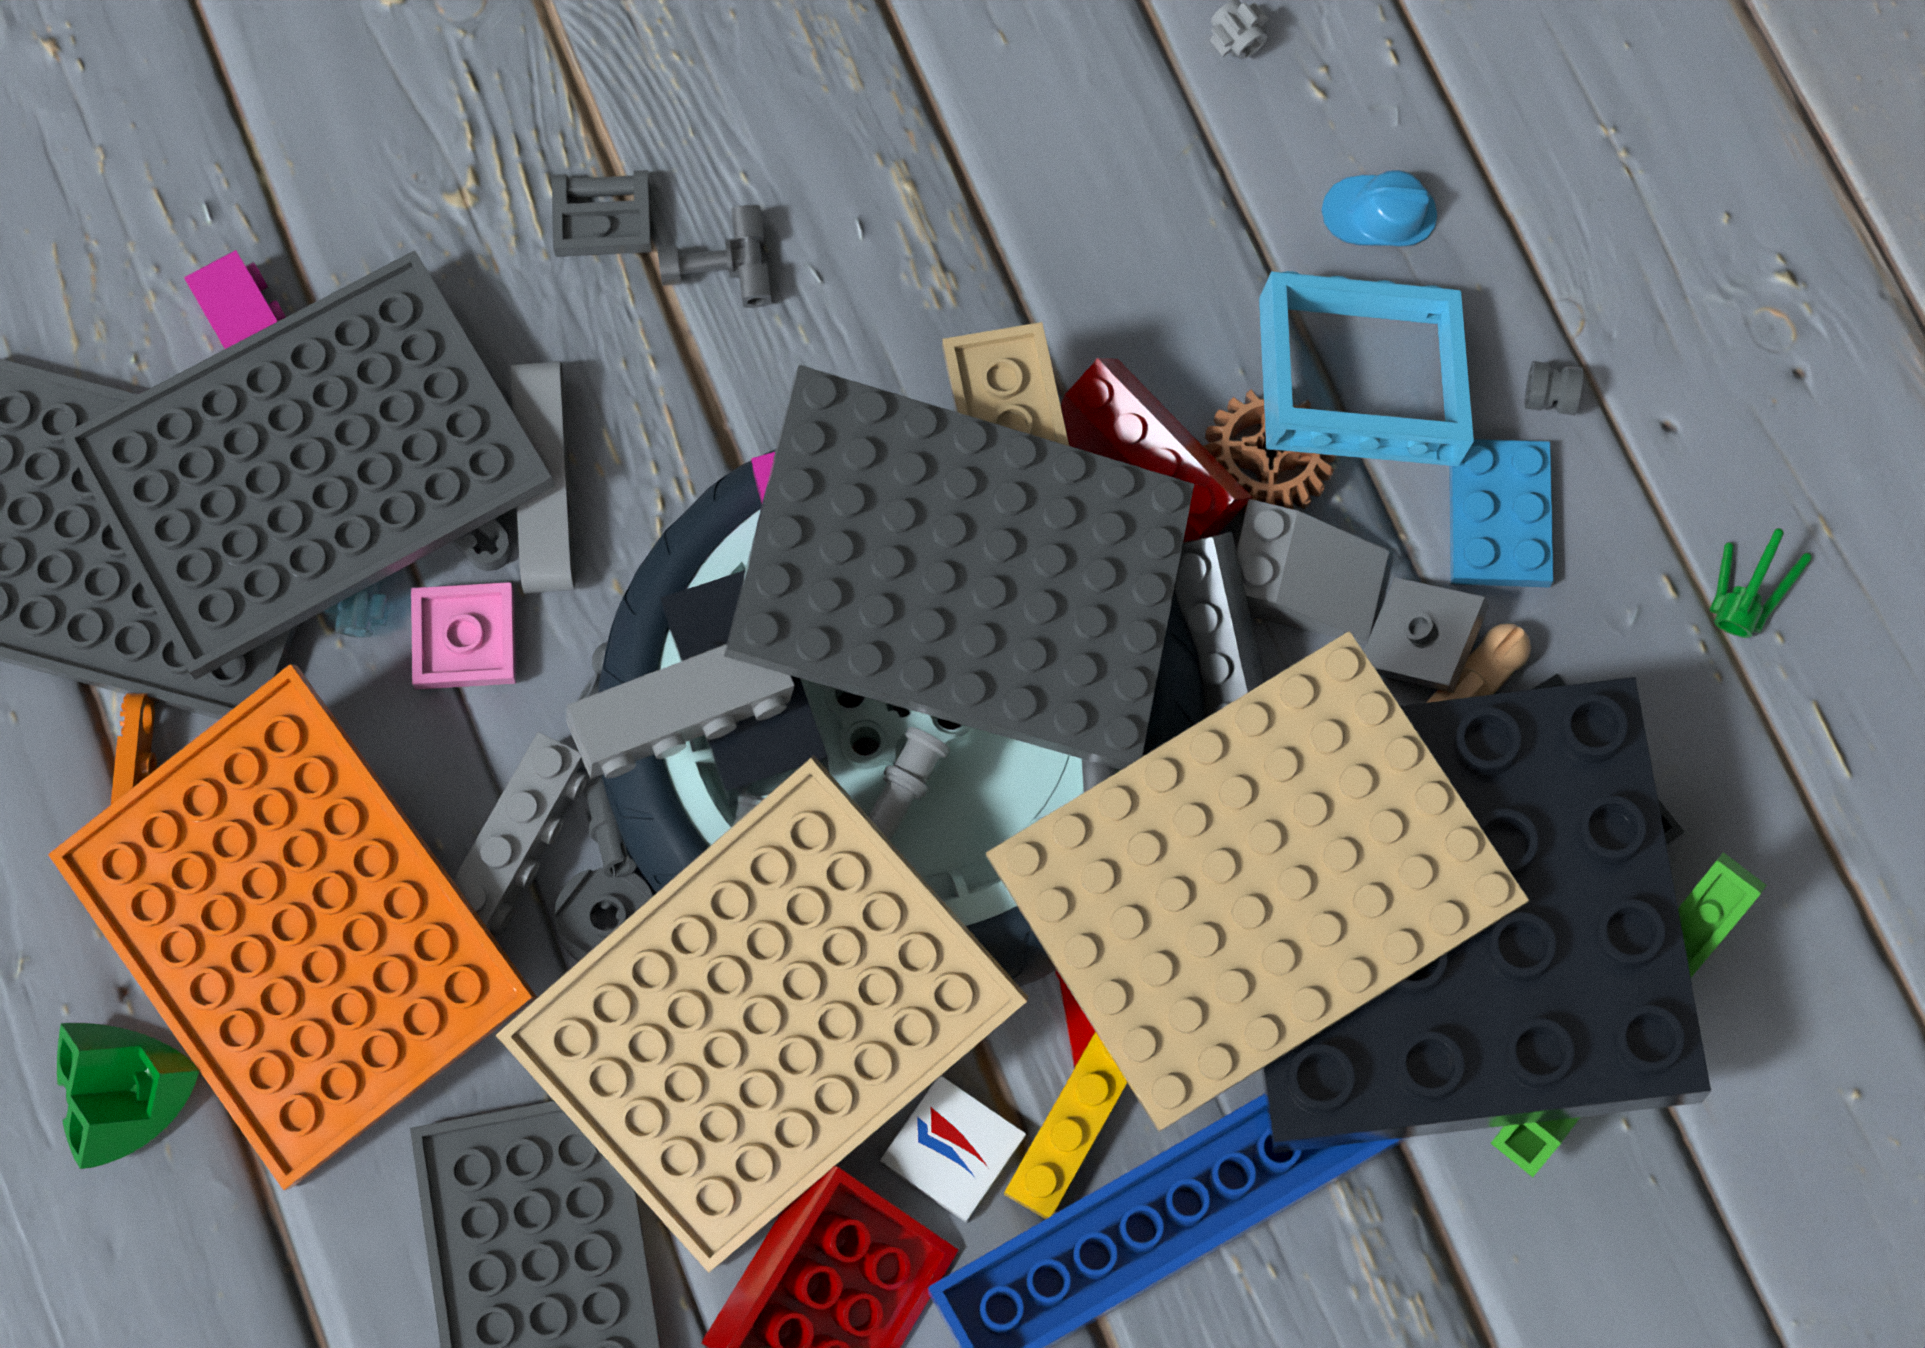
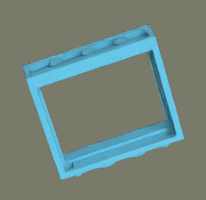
M1271 271L1259 297L1266 449L1459 466L1474 442L1461 290L1443 289L1435 285L1413 286L1395 284L1386 280L1373 282L1353 280L1343 276L1323 277L1303 275L1294 271ZM1288 310L1438 324L1445 422L1294 408Z

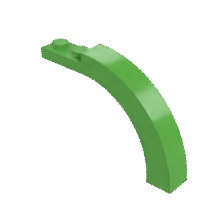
M1724 852L1678 907L1691 978L1767 886ZM1580 1117L1503 1126L1490 1144L1531 1177H1534L1563 1142Z

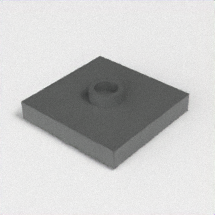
M1394 577L1363 652L1379 676L1454 693L1490 604L1483 596Z

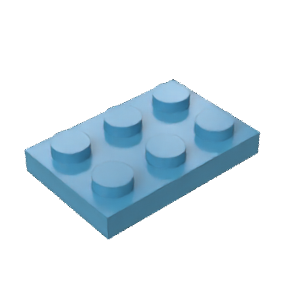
M1474 439L1459 466H1449L1451 584L1550 588L1553 583L1550 442Z

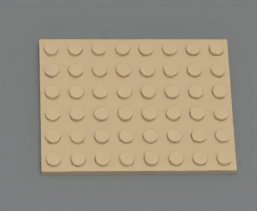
M1350 631L986 852L989 862L1158 1132L1163 1131L1529 901Z
M813 755L496 1034V1037L709 1273L1027 1002L1028 996Z

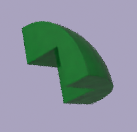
M61 1023L57 1047V1084L66 1088V1100L68 1103L67 1115L62 1120L71 1153L80 1170L101 1166L121 1159L158 1136L178 1115L192 1093L199 1074V1069L194 1063L168 1044L139 1032L103 1024Z

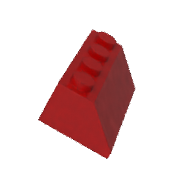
M1097 358L1065 393L1060 406L1069 446L1194 484L1183 542L1218 535L1248 503L1249 499H1252V496L1119 359Z

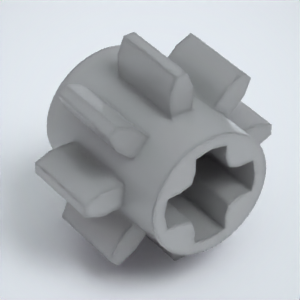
M1232 0L1223 5L1213 15L1211 24L1214 27L1211 31L1214 35L1210 38V41L1222 57L1230 53L1233 57L1237 55L1239 59H1245L1257 52L1266 42L1267 35L1264 31H1266L1267 27L1264 23L1269 18L1256 2L1248 6L1246 2L1241 3L1239 0Z

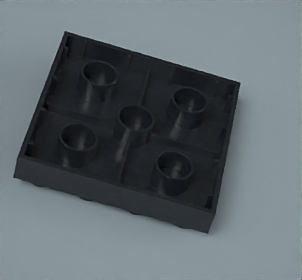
M1636 677L1400 706L1529 901L1262 1068L1273 1153L1702 1103L1711 1092V1086Z

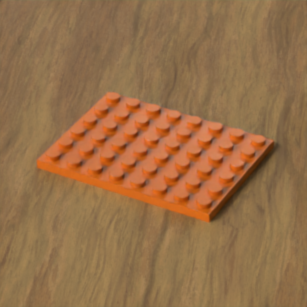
M290 664L48 854L283 1191L292 1189L538 998L297 665Z

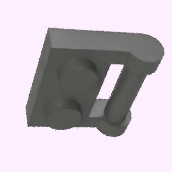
M634 170L631 176L568 179L567 174L552 175L553 250L555 257L652 252L649 170ZM634 195V201L569 204L570 198Z

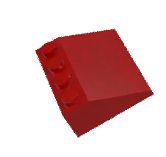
M834 1166L782 1210L701 1341V1344L707 1348H900L930 1299L928 1287L942 1279L959 1249L839 1167Z

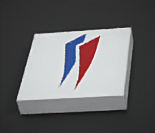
M940 1075L880 1160V1164L967 1223L1026 1137V1134Z

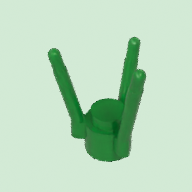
M1781 528L1774 530L1747 588L1736 586L1732 593H1728L1734 545L1731 542L1724 545L1716 596L1709 609L1712 613L1717 614L1714 623L1721 630L1741 638H1750L1754 631L1761 633L1768 616L1811 561V554L1804 553L1763 606L1760 605L1763 598L1757 592L1784 535V531Z

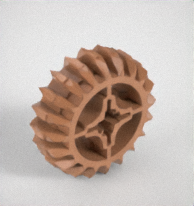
M1252 389L1246 392L1245 404L1233 397L1228 402V412L1219 409L1215 413L1213 421L1216 426L1207 427L1205 439L1209 443L1203 447L1252 496V500L1293 509V503L1305 510L1310 505V495L1319 497L1323 494L1325 485L1322 481L1331 479L1334 469L1329 463L1334 462L1336 455L1271 449L1272 456L1275 458L1270 470L1269 458L1266 457V451L1263 450L1266 444L1264 399H1259ZM1308 399L1301 402L1299 406L1293 404V407L1310 409L1311 403ZM1255 424H1261V431L1255 436L1242 437V441H1231L1243 429ZM1296 465L1307 466L1296 478L1288 482L1276 484L1277 476L1282 471L1295 470ZM1239 468L1249 469L1254 472L1258 477V481L1246 476ZM1248 503L1245 505L1244 513L1246 512Z

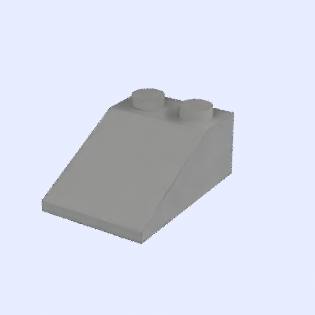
M1249 499L1236 553L1250 616L1336 638L1350 631L1357 643L1366 645L1371 633L1389 550L1300 511Z

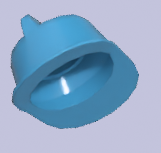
M1401 170L1385 171L1379 175L1347 177L1331 187L1325 195L1322 205L1324 224L1332 235L1345 243L1356 245L1413 246L1429 236L1435 228L1437 219L1435 201L1428 190L1424 188L1420 180L1415 176Z

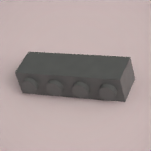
M1232 532L1183 542L1174 587L1178 605L1198 651L1199 671L1204 693L1205 719L1265 683Z

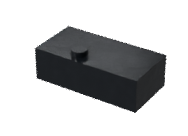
M745 570L660 598L680 662L727 644ZM790 675L794 689L790 702L785 703L786 709L781 713L764 720H757L755 715L736 722L737 727L730 733L716 739H707L729 807L770 794L813 755L830 773L828 756L800 678Z

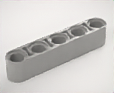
M562 362L511 365L512 412L552 476L555 484L554 487L517 506L522 589L524 594L574 590L575 566L566 393Z

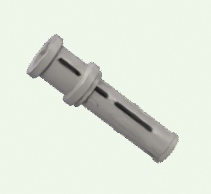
M915 727L907 729L905 735L908 740L893 766L888 765L885 768L883 780L887 784L868 816L889 840H891L901 820L904 818L913 799L919 800L921 796L926 795L928 791L926 782L940 757H947L950 752V748L942 741Z

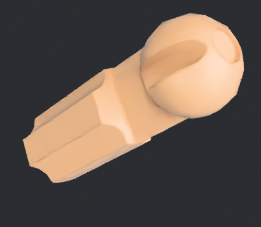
M1499 624L1486 632L1481 644L1468 657L1454 693L1437 690L1427 702L1494 694L1515 670L1524 666L1531 654V643L1528 634L1515 624Z

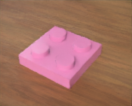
M511 582L411 588L412 684L415 690L516 684L514 587Z

